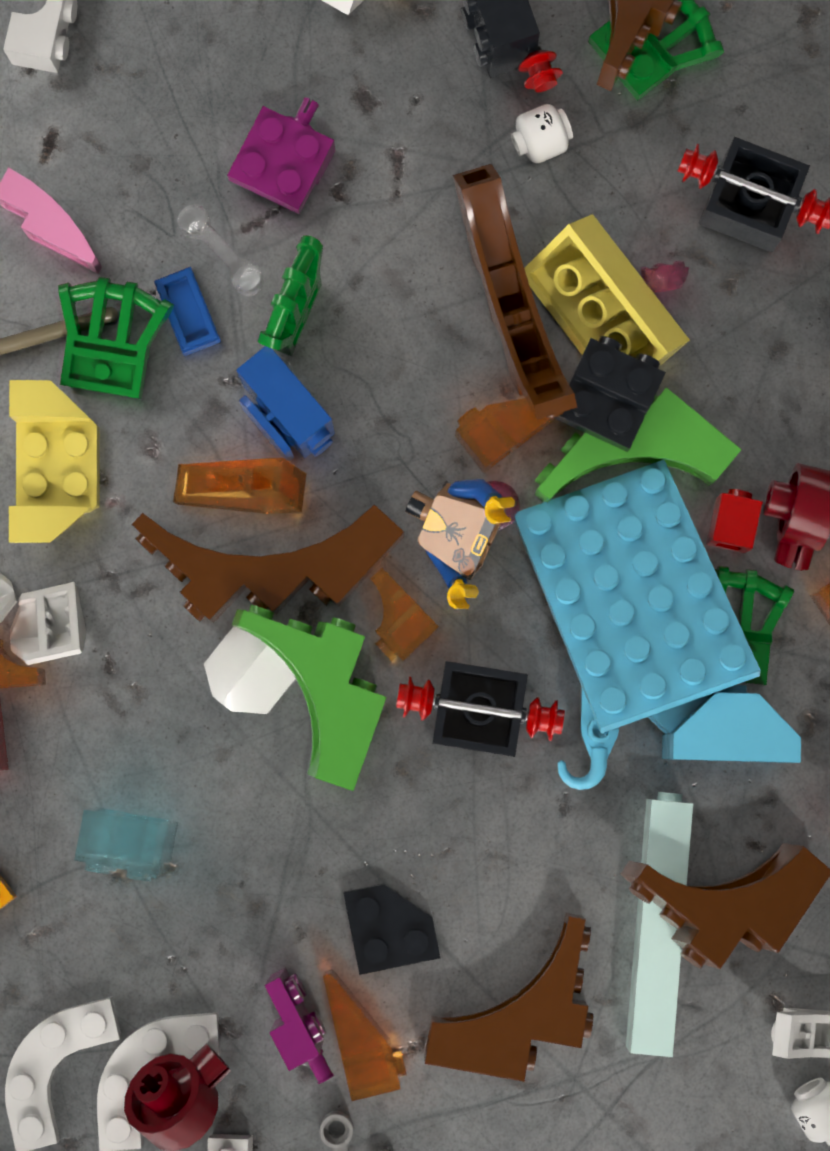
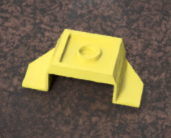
M9 380V417L16 422V506H9V543H51L85 513H90L100 507V428L52 381Z

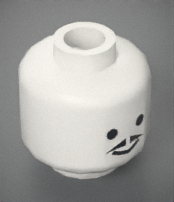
M544 104L520 114L516 119L517 131L511 133V139L518 155L526 154L529 160L534 163H541L563 154L568 149V140L573 138L572 128L562 108L556 110L550 104Z
M817 1078L803 1084L795 1091L796 1099L792 1103L791 1110L805 1136L810 1141H826L827 1145L830 1146V1082H825L823 1078Z

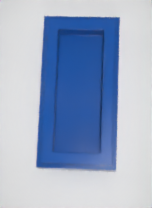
M191 266L154 281L161 301L166 299L174 304L168 318L184 357L221 342Z

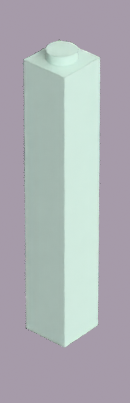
M658 792L657 800L646 799L641 863L648 864L667 878L687 886L693 804L682 802L683 794ZM638 898L626 1048L633 1054L673 1057L681 962L680 953L682 947L671 939L677 928L660 917L659 914L662 909L652 901L648 904Z

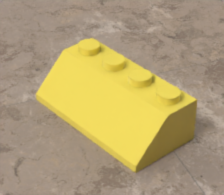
M593 214L568 224L524 268L530 288L582 355L590 338L599 341L601 336H606L618 341L623 346L621 352L634 358L639 353L646 354L658 360L660 365H662L690 341Z

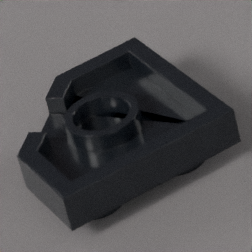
M384 883L343 892L359 975L441 958L432 915L417 907L398 894V892Z

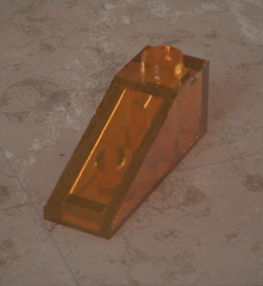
M526 398L487 405L481 411L476 407L470 409L457 420L460 426L455 431V437L485 474L556 419L545 417L537 420Z
M283 457L178 464L173 502L184 506L262 514L302 512L307 474Z
M333 969L325 971L323 979L351 1101L400 1090V1077L407 1076L402 1050L394 1052L391 1039Z

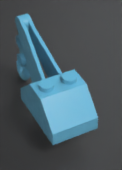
M734 685L648 716L664 733L662 735V759L801 763V737L760 694L747 693V685ZM582 686L581 736L591 758L590 771L584 777H574L568 772L566 763L563 760H560L557 764L558 773L562 781L569 787L578 790L590 789L596 786L605 776L607 759L619 732V727L604 733L600 732Z

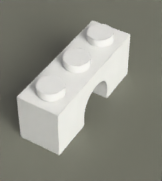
M47 0L43 8L33 14L12 12L3 48L11 64L58 73L60 61H65L68 56L69 38L66 34L69 23H74L77 16V0Z

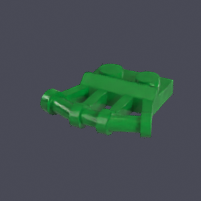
M679 0L683 2L680 10L688 19L661 41L655 35L649 33L642 49L635 46L631 55L636 58L625 80L622 78L618 79L637 101L676 70L715 59L724 53L721 41H716L709 20L711 13L705 6L699 7L694 0ZM610 20L591 34L588 43L603 61L609 48L611 35ZM696 30L702 47L671 56L668 51Z
M309 235L301 237L296 246L297 256L291 267H286L281 277L284 280L280 293L273 296L270 304L273 310L266 330L260 332L257 340L258 343L289 356H292L322 286L320 265L323 245L318 239Z
M99 277L97 281L74 286L69 282L59 284L58 293L67 329L60 385L141 399L147 362L150 356L149 348L160 328L170 316L174 304L166 299L160 301L140 289L138 283L127 281L125 285L111 283L110 278ZM94 298L89 334L84 336L81 334L75 304L77 301ZM108 299L122 301L116 341L102 339ZM137 305L153 316L137 344H130L134 308Z
M718 566L715 572L725 593L727 587L742 589L739 624L761 670L759 677L742 683L765 686L767 685L772 632L781 614L790 602L794 589L787 585L783 587L776 585L758 575L757 570L746 569L745 573L729 571V567ZM755 591L774 601L759 631L751 630Z

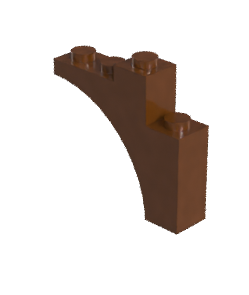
M782 843L780 848L755 870L735 880L717 885L686 886L660 874L648 864L629 861L620 875L631 883L629 887L631 893L648 904L651 901L662 909L659 914L660 917L677 928L671 939L683 948L680 955L685 960L700 969L703 965L721 969L739 941L756 952L765 949L779 953L830 877V868L806 847Z
M565 914L561 933L549 959L538 974L512 997L487 1010L456 1017L431 1016L424 1056L425 1064L525 1082L526 1070L534 1071L537 1056V1046L531 1045V1040L582 1048L583 1037L590 1038L594 1018V1014L588 1012V1005L584 1000L573 999V993L580 994L583 985L584 969L578 968L580 951H588L591 936V927L585 926L586 919L581 915Z

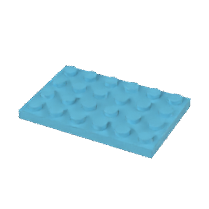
M665 460L550 500L548 503L544 502L513 513L514 522L601 733L760 676L761 670Z

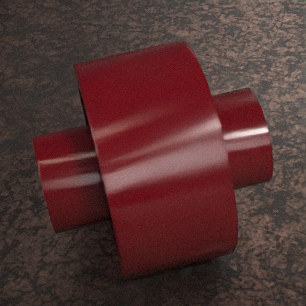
M797 463L787 483L776 480L771 481L764 502L763 515L778 518L776 534L779 543L774 556L776 563L791 569L794 562L796 564L795 570H809L814 551H820L824 547L830 535V470Z
M207 1043L190 1060L184 1055L171 1053L155 1057L142 1066L130 1081L124 1102V1112L129 1124L160 1150L178 1151L190 1147L200 1140L212 1126L218 1111V1091L215 1086L231 1072V1069Z

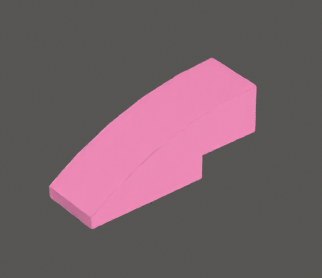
M8 167L0 181V205L25 219L21 228L28 238L99 274L102 266L88 241L71 217L50 195L35 183Z

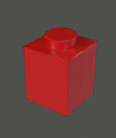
M729 489L728 494L721 493L715 500L706 545L740 553H747L752 550L763 501L752 499V493L739 489Z

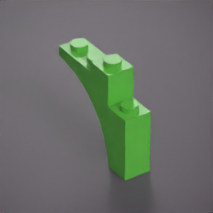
M666 387L659 396L655 395L628 452L583 432V436L575 432L560 450L566 456L556 467L549 463L535 479V482L540 486L534 495L543 503H548L569 484L596 470L626 463L653 464L661 460H665L667 467L686 472L710 486L742 449Z
M250 605L249 611L237 609L232 625L247 631L269 646L285 662L301 687L308 706L312 728V753L307 774L316 779L354 791L386 700L385 696L375 693L377 685L354 677L352 684H349L365 636L354 632L355 624L335 617L332 618L331 624L328 622H318L316 631L312 635L310 634L312 626L293 619H289L287 625L273 621L274 612Z

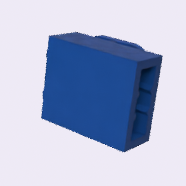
M264 346L236 369L243 387L258 403V405L256 403L253 404L244 395L239 399L244 412L287 463L294 458L289 446H294L305 459L311 453L315 457L320 455L333 443V440L330 438L335 434L332 418L272 348Z

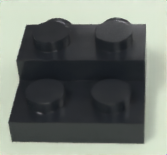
M601 336L599 341L590 338L569 383L575 394L577 408L567 410L562 415L554 418L628 452L666 372L658 369L660 362L649 355L639 353L634 358L621 352L623 346L612 338Z

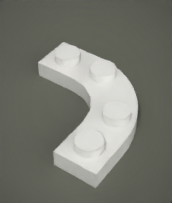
M113 996L73 1006L51 1015L32 1029L18 1046L8 1068L5 1084V1103L16 1151H30L57 1144L60 1141L51 1101L50 1082L55 1068L64 1057L78 1050L122 1038Z
M218 1012L177 1015L152 1021L137 1029L118 1046L104 1068L98 1087L97 1120L99 1151L131 1150L143 1147V1135L129 1124L124 1112L125 1094L130 1081L142 1066L155 1057L169 1053L184 1055L186 1058L191 1059L207 1043L220 1056Z

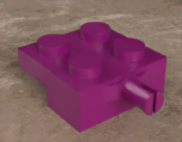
M304 97L295 117L284 116L262 106L227 174L228 180L300 215L314 185L319 184L336 151L334 139L315 131L309 125L319 104L314 100L310 102V98Z
M285 967L272 974L264 985L280 1015V1018L275 1020L269 1033L289 1071L308 1062L317 1079V1083L321 1084L334 1076L322 1054L324 1052L322 1049L323 1035L326 1033V1030L315 1010L311 1013L308 1012L304 1004V997L307 994L298 975L295 973L290 976Z

